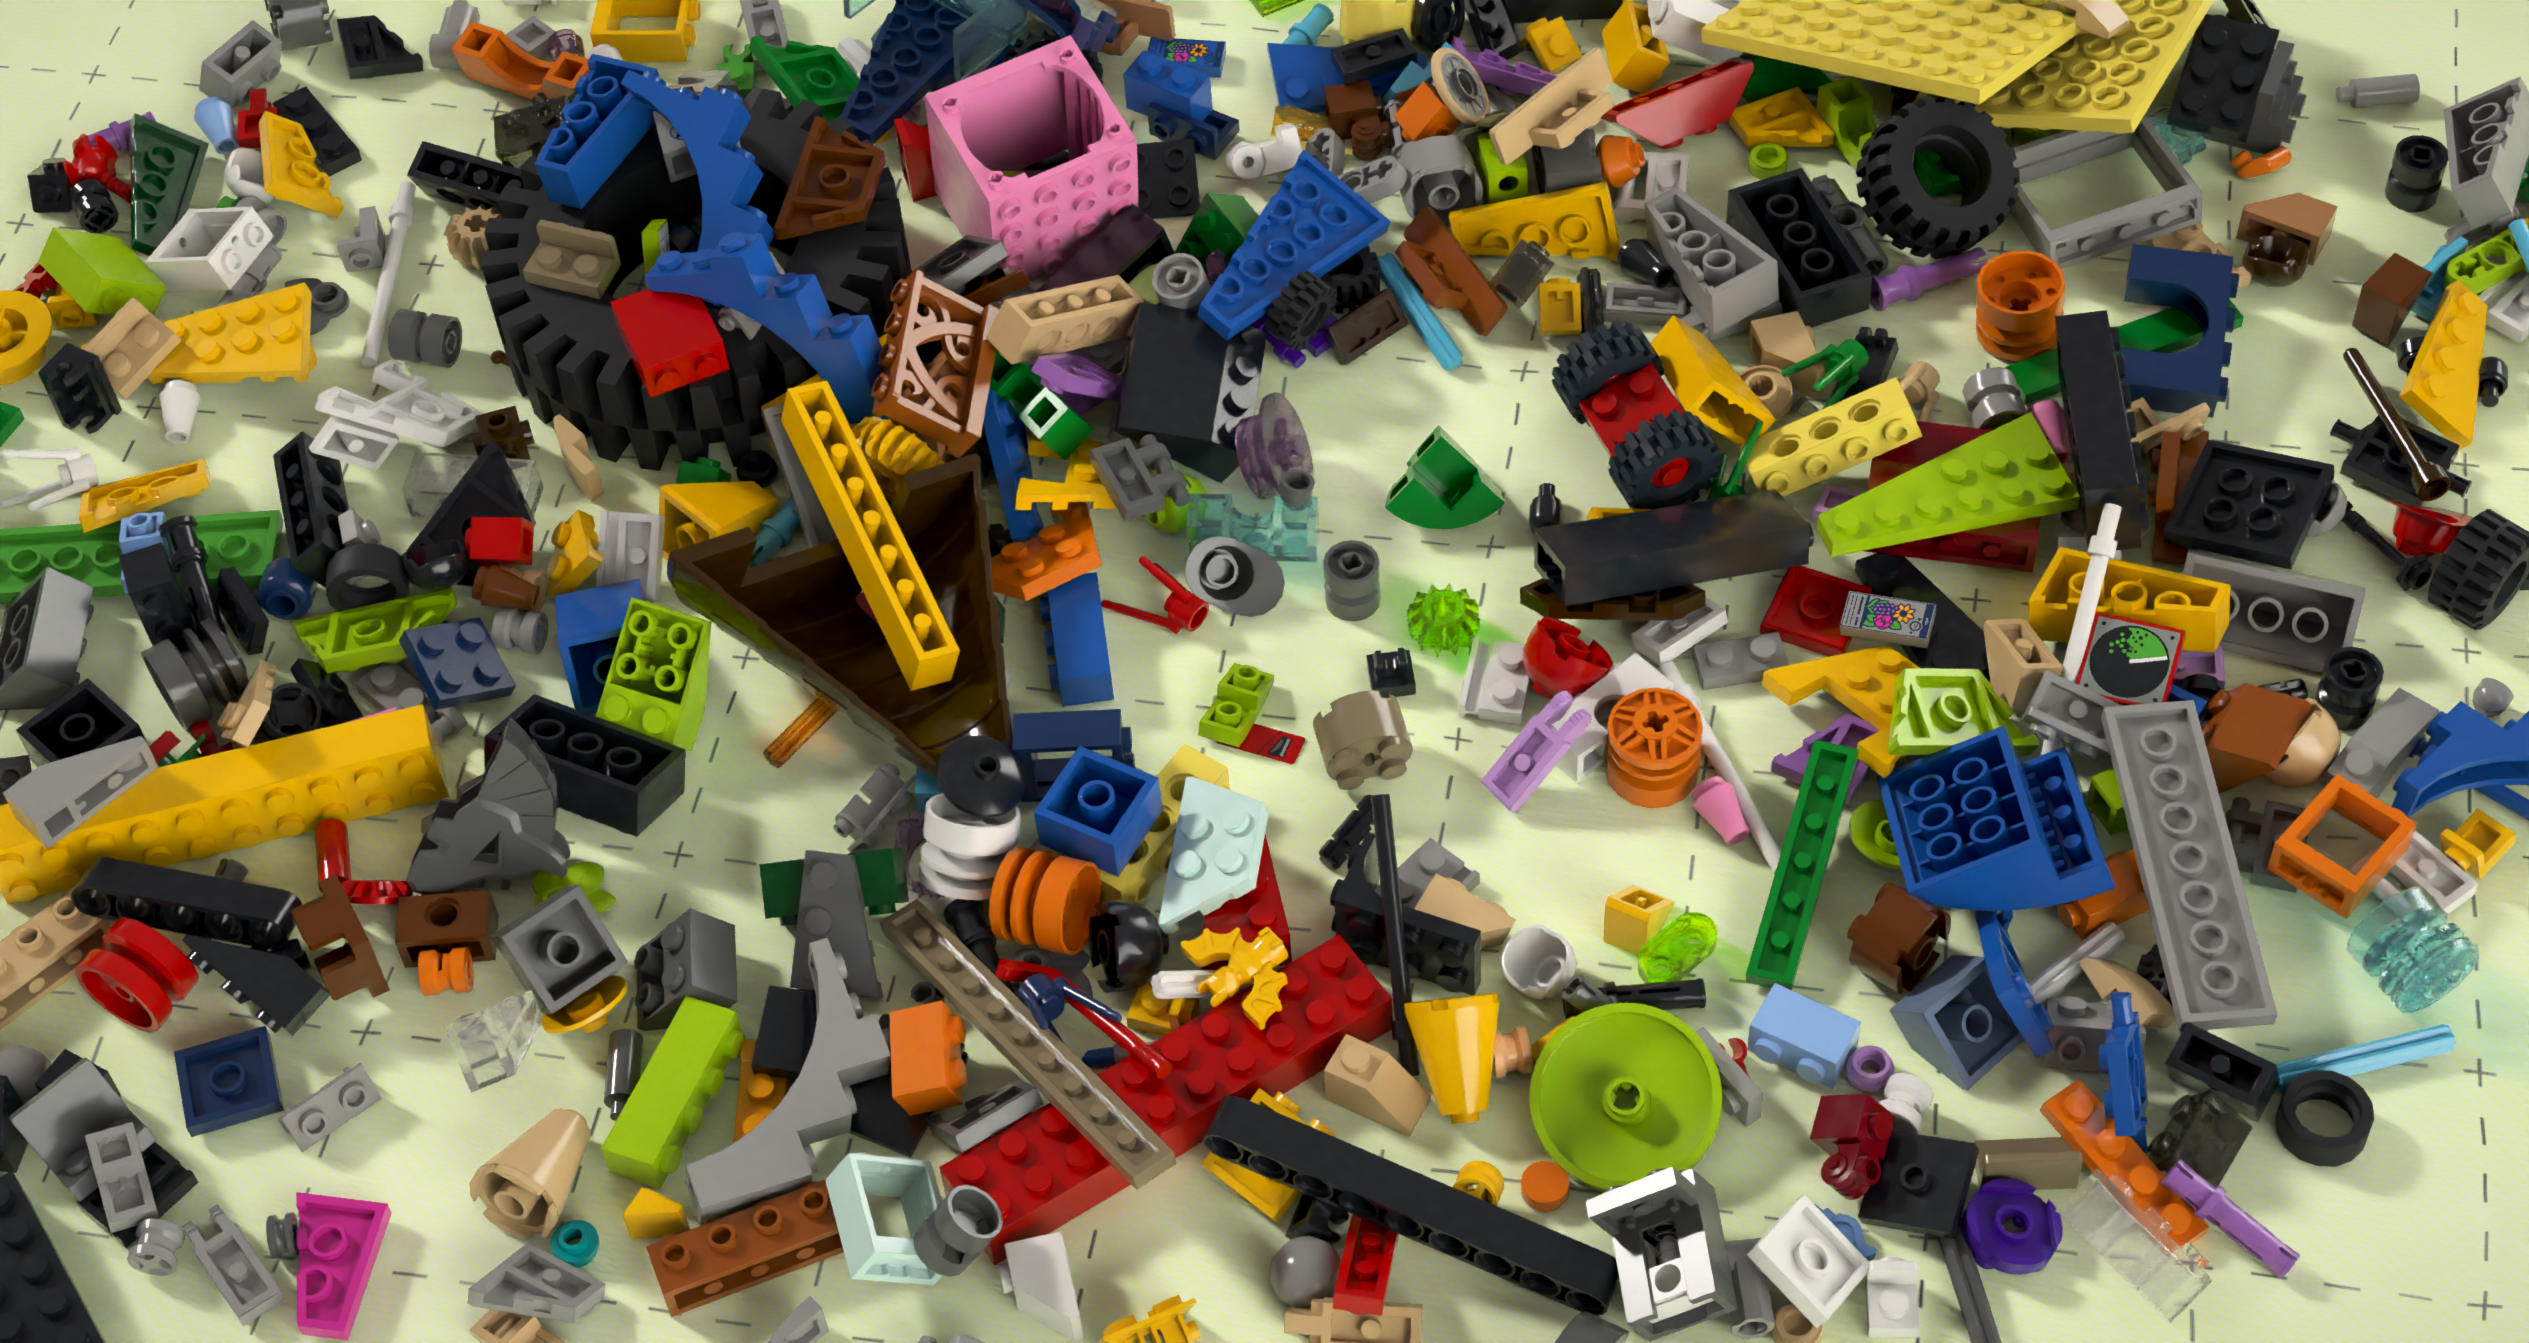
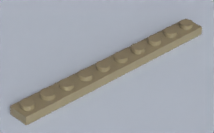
M918 899L879 922L884 936L1036 1087L1136 1190L1177 1164L1173 1150L1049 1028L1045 1030L1040 1029L1029 1008Z

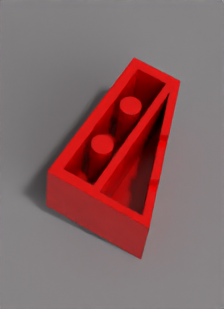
M1265 834L1256 888L1237 899L1226 901L1220 908L1205 915L1202 934L1206 928L1216 934H1227L1238 927L1241 931L1242 939L1245 942L1252 943L1258 937V933L1265 927H1268L1283 941L1289 955L1286 960L1276 966L1279 967L1292 962L1291 941ZM1216 961L1200 968L1201 970H1218L1221 967L1227 966L1229 961Z

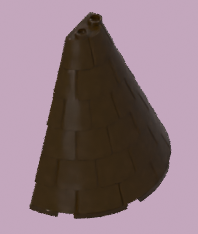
M977 453L903 476L890 506L960 650L951 681L913 691L910 690L880 626L854 600L862 591V588L838 539L748 568L757 539L750 527L669 553L667 577L672 587L675 588L674 592L680 602L716 624L726 634L758 653L763 660L801 683L806 690L846 714L853 723L892 746L895 752L936 781H938L937 765L943 751L959 738L973 735L987 736L1004 743L1012 749L1013 735L1006 691L1004 649L1000 640L998 597L994 595L987 507L986 500H983L980 467L982 461ZM980 766L983 771L991 772L987 767Z

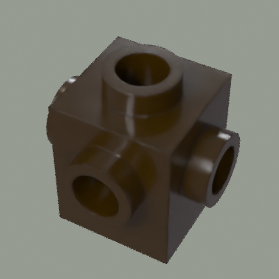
M515 405L475 416L479 433L471 434L477 457L488 443L493 440L502 447L513 472L533 467L527 446L535 443L528 420L520 421Z

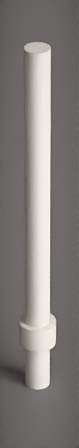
M409 181L401 183L397 202L391 206L389 215L391 229L361 358V364L367 368L377 366L406 231L413 223L415 209L412 204L416 186Z
M2104 504L2097 534L2091 536L2087 555L2091 556L2061 673V677L2073 683L2077 682L2108 561L2114 559L2118 544L2114 537L2122 507L2116 504ZM2055 737L2054 741L2044 739L2040 756L2061 748L2063 740Z
M1665 662L1659 667L1658 671L1673 683V691L1689 699L1699 711L1703 726L1701 747L1717 775L1721 776L1725 782L1732 784L1745 823L1775 875L1782 852L1781 848L1699 707L1701 700L1693 686L1686 685L1674 662Z

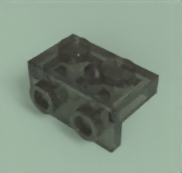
M2212 1089L2193 1096L2189 1094L2184 1095L2170 1109L2169 1116L2171 1119L2164 1131L2160 1132L2149 1144L2148 1152H2150V1155L2148 1157L2161 1172L2165 1171L2166 1173L2171 1170L2178 1160L2182 1159L2198 1175L2216 1187L2220 1185L2253 1127Z

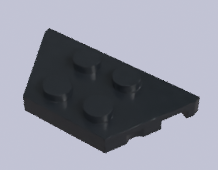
M493 440L488 443L406 551L426 544L459 539L461 544L465 545V534L467 529L471 528V517H522L534 523L535 526V518L505 453L498 443ZM470 560V568L464 579L455 585L473 588L479 568L481 566L490 568L492 565H482Z

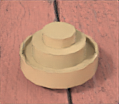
M1769 365L1753 366L1744 370L1739 375L1741 379L1776 419L1775 422L1782 419L1790 411L1794 401L1792 382L1789 377H1783L1781 374L1782 370Z

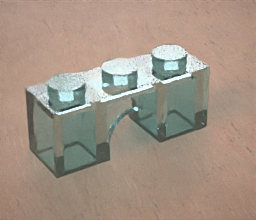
M1190 493L1191 499L1189 500L1187 517L1189 554L1193 547L1205 538L1223 536L1260 549L1275 558L1276 561L1317 562L1320 530L1318 497L1311 496L1307 503L1299 507H1292L1285 504L1280 496H1275L1274 510L1270 514L1252 517L1240 513L1234 507L1233 494Z

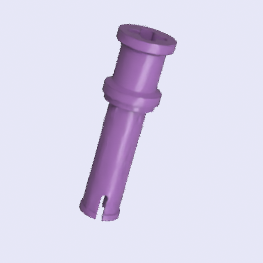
M1977 247L1971 251L1918 268L1904 265L1900 266L1897 272L1883 277L1873 275L1870 304L1876 311H1883L1887 309L1888 304L1906 299L1908 302L1914 301L1920 297L1922 291L1978 274L1981 268L1988 262V259L1976 263L1972 262L1985 256L1986 253L1981 247Z

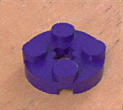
M2003 1178L1991 1180L1984 1184L1980 1191L1973 1194L1961 1218L1962 1233L1967 1245L1973 1252L1976 1264L1984 1269H1996L1997 1271L2014 1275L2029 1274L2043 1270L2062 1240L2063 1226L2057 1208L2049 1199L2045 1204L2040 1197L2033 1194L2036 1188L2020 1180ZM2006 1218L2012 1219L2013 1225L2021 1227L2023 1231L2018 1232V1234H2012L2005 1230L2002 1225Z

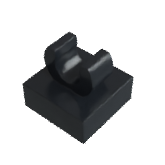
M1402 647L1394 652L1381 653V650H1378L1373 654L1366 655L1370 688L1373 691H1379L1381 698H1390L1389 694L1395 697L1416 694L1410 650H1405Z
M1303 1194L1285 1237L1291 1240L1302 1236H1312L1334 1245L1340 1241L1341 1236L1329 1228L1328 1220L1340 1225L1347 1221L1350 1215L1342 1209Z

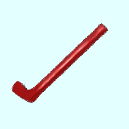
M1000 959L995 972L997 978L1015 982H1024L1028 977L1038 973L1046 974L1052 981L1062 976L1072 987L1083 992L1060 971L1047 966ZM1064 996V1000L1138 1060L1156 1077L1164 1079L1171 1073L1172 1064L1121 1022H1114L1069 996Z

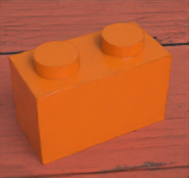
M942 1000L889 1012L892 1098L910 1116L963 1105L962 1086L967 1085L968 1077L966 1066L961 1059L960 1044L964 1043L966 1039L965 1027L959 1015L956 1016Z

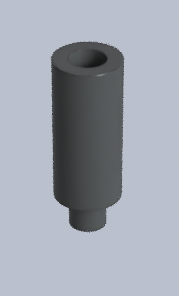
M631 1029L615 1030L609 1036L604 1104L611 1108L610 1118L614 1121L619 1117L640 1079L643 1036Z

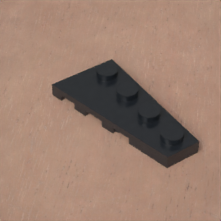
M1876 553L1856 560L1855 573L1864 586L1873 588V595L1936 604V616L1928 647L1921 648L1900 644L1911 662L1920 668L1979 669L1986 679L1990 678L1984 631L1905 556Z

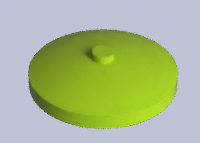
M1614 1003L1595 1007L1577 1015L1553 1034L1541 1051L1534 1066L1530 1083L1529 1103L1535 1131L1540 1143L1552 1161L1564 1169L1568 1176L1575 1181L1594 1190L1604 1192L1610 1187L1627 1185L1645 1178L1648 1173L1656 1169L1674 1167L1677 1171L1689 1170L1699 1164L1711 1147L1718 1132L1722 1114V1087L1718 1068L1711 1052L1700 1036L1689 1025L1669 1012L1656 1007L1637 1003Z

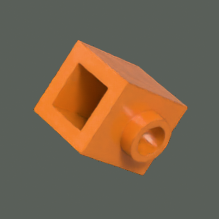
M1425 81L1419 85L1394 115V118L1404 129L1401 135L1408 142L1419 141L1432 136L1451 135L1461 123L1446 107L1436 87Z

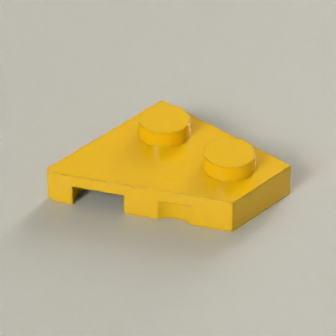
M1799 86L1735 108L1731 118L1728 120L1746 147H1755L1762 143H1774L1781 147H1830L1834 145V132Z
M577 510L566 522L561 521L553 532L551 543L555 545L554 553L546 570V577L550 578L547 596L553 599L557 595L573 592L603 562V553L594 550L592 547H596L599 542L598 534L594 531L595 523L593 516L583 511Z

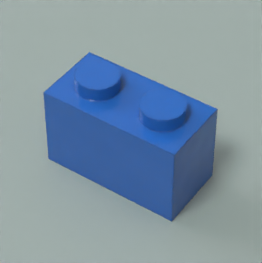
M1145 50L1141 52L1123 73L1127 109L1148 116L1147 107L1154 102L1200 121H1204L1213 110L1210 75Z

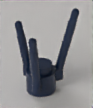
M1034 974L1028 977L1018 990L1019 999L1029 1008L1040 1029L1045 1030L1049 1028L1062 1042L1063 1040L1054 1027L1052 1020L1058 1018L1064 1011L1065 995L1114 1022L1122 1020L1120 1013L1072 987L1062 976L1052 981L1046 974Z

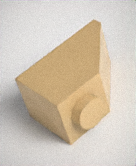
M2025 618L1985 620L1983 630L1992 688L1999 697L2007 702L2016 714L2024 715L2044 672L2048 670L2061 676L2063 666Z
M1347 1034L1324 1069L1325 1097L1327 1101L1408 1137L1411 1136L1431 1102V1095L1388 1052Z

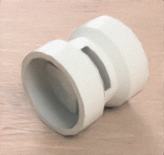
M1907 1073L1893 1074L1889 1077L1884 1089L1886 1099L1879 1103L1895 1116L1892 1130L1918 1134L1923 1121L1921 1114L1929 1110L1934 1098V1092L1919 1077Z

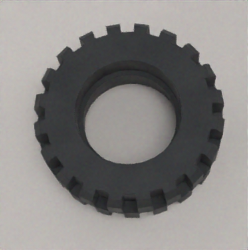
M1931 96L1919 98L1916 102H1909L1872 132V137L1864 143L1860 151L1863 158L1857 162L1856 168L1857 177L1862 178L1856 184L1858 196L1865 199L1866 205L1862 208L1867 218L1873 217L1878 224L1875 227L1882 237L1886 234L1893 239L1891 244L1898 249L1911 248L1910 254L1921 258L1926 257L1928 254L1934 259H1944L1951 254L1956 256L1966 252L1997 230V227L2004 223L2011 214L2010 207L2016 203L2019 193L2018 188L2013 187L2020 182L2019 168L2013 166L2017 156L2013 146L2008 147L2005 141L2008 136L2002 127L1997 129L1991 123L1994 118L1985 111L1981 113L1975 111L1976 105L1965 101L1957 104L1955 99L1939 96L1936 100ZM1914 149H1925L1935 152L1951 164L1961 183L1962 200L1960 207L1942 204L1924 191L1914 172Z

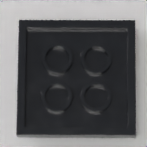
M2208 439L2163 530L2164 542L2291 570L2334 479V465Z

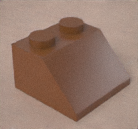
M2247 683L2230 691L2222 689L2208 701L2206 707L2208 713L2203 721L2200 722L2218 793L2221 794L2274 771L2308 715L2312 705L2305 699Z

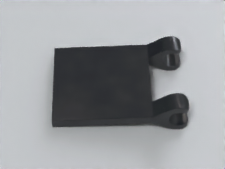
M883 1014L878 1021L881 1029L888 1028L890 1031V1015ZM961 1043V1059L966 1066L968 1054L964 1051L965 1044ZM890 1059L888 1074L850 1085L855 1098L857 1113L852 1114L850 1132L848 1133L911 1158L928 1128L925 1120L935 1115L937 1110L910 1116L892 1098Z

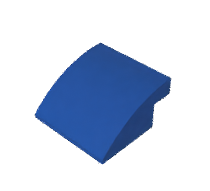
M2003 725L1897 767L1885 778L1880 775L1876 776L1907 891L1933 905L1982 911L2023 910L2080 900L2116 888L2080 780L2065 746L2022 763Z

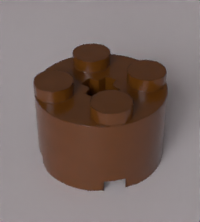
M1886 882L1878 891L1874 905L1866 916L1862 914L1857 916L1848 930L1847 938L1853 941L1849 961L1852 966L1898 994H1903V988L1910 992L1926 978L1937 962L1940 953L1933 949L1939 937L1947 941L1951 929V917L1948 913L1924 899L1908 893L1907 889L1902 886Z

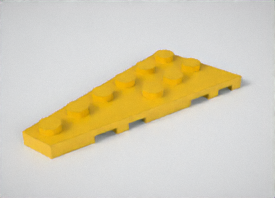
M304 282L162 322L177 334L182 341L147 378L152 384L165 383L167 378H181V380L191 383L240 382L245 377H260L263 382H276L278 377H293L296 382L309 381L312 292ZM83 344L81 349H84L87 344Z

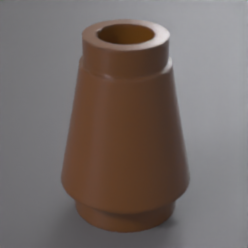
M494 564L490 568L481 566L474 580L472 599L481 601L482 606L533 610L538 600L540 587Z

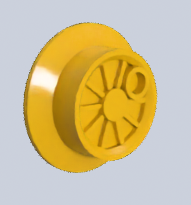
M12 290L0 291V385L12 384L28 377L38 369L46 355V344L51 337L53 329L52 316L45 303L29 293Z

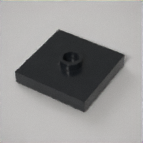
M1892 1130L1884 1159L1878 1160L1881 1166L1880 1179L1876 1184L1870 1185L1864 1194L1858 1213L1859 1220L1862 1224L1955 1239L1978 1157V1147L1975 1143Z

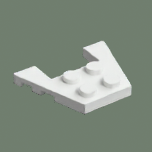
M393 359L375 367L372 382L395 391L394 393L373 402L335 386L320 393L315 406L317 411L420 440L422 443L436 448L446 447L477 430L475 416L483 414L447 391H442L440 396L428 389L429 380L423 376L414 374L412 379L402 373L404 365Z

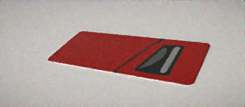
M1253 724L1239 748L1218 741L1216 743L1284 763L1294 764L1305 742V738Z

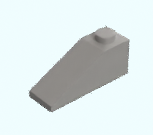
M2399 687L2345 745L2326 772L2325 786L2338 774L2351 783L2360 785L2367 793L2378 798L2422 738L2431 721L2439 713V709Z
M139 736L40 765L4 791L3 795L16 819L48 849L156 770L158 765L146 740Z

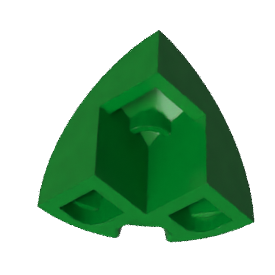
M1438 425L1408 460L1406 473L1392 485L1385 502V508L1393 515L1413 525L1430 529H1454L1485 519L1503 506L1505 501L1497 487L1481 467Z

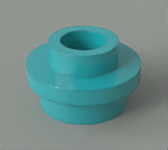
M572 1220L562 1224L555 1230L550 1241L553 1255L576 1268L590 1263L595 1257L600 1244L599 1235L595 1227L583 1220ZM581 1238L577 1244H567L572 1239Z

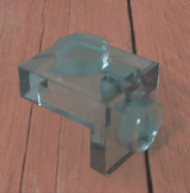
M2164 107L2147 116L2148 120L2182 165L2190 162L2192 156L2207 149L2203 134L2167 125L2169 107Z

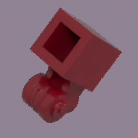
M1868 1093L1821 1096L1810 1135V1140L1830 1155L1821 1168L1823 1181L1847 1200L1860 1198L1867 1192L1870 1185H1874L1879 1181L1881 1166L1878 1160L1884 1159L1888 1141L1892 1134L1895 1116Z

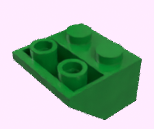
M1206 193L1175 253H1186L1194 256L1202 264L1212 288L1220 274H1223L1230 264L1237 248H1240L1245 241L1248 232L1259 215L1243 196Z

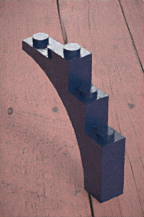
M1015 0L1047 23L1061 39L1071 35L1081 52L1084 48L1089 51L1093 48L1100 52L1104 42L1112 45L1121 26L1120 23L1114 21L1119 11L1098 0Z

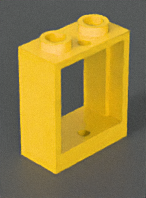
M598 0L590 32L593 48L600 44H609L611 47L619 50L623 61L686 62L689 47L695 46L696 32L694 22L699 21L701 17L700 0ZM622 17H678L675 30H619Z

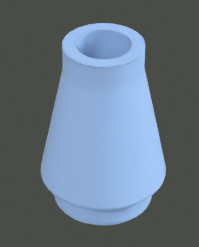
M213 96L201 100L195 107V122L213 144L217 153H231L238 146L235 138L231 106L220 97Z

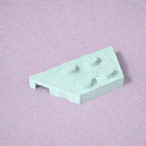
M1192 776L1186 777L1158 925L1165 934H1172L1178 931L1177 922L1198 910L1205 916L1220 908L1226 901L1237 899L1256 888L1269 811L1261 801Z

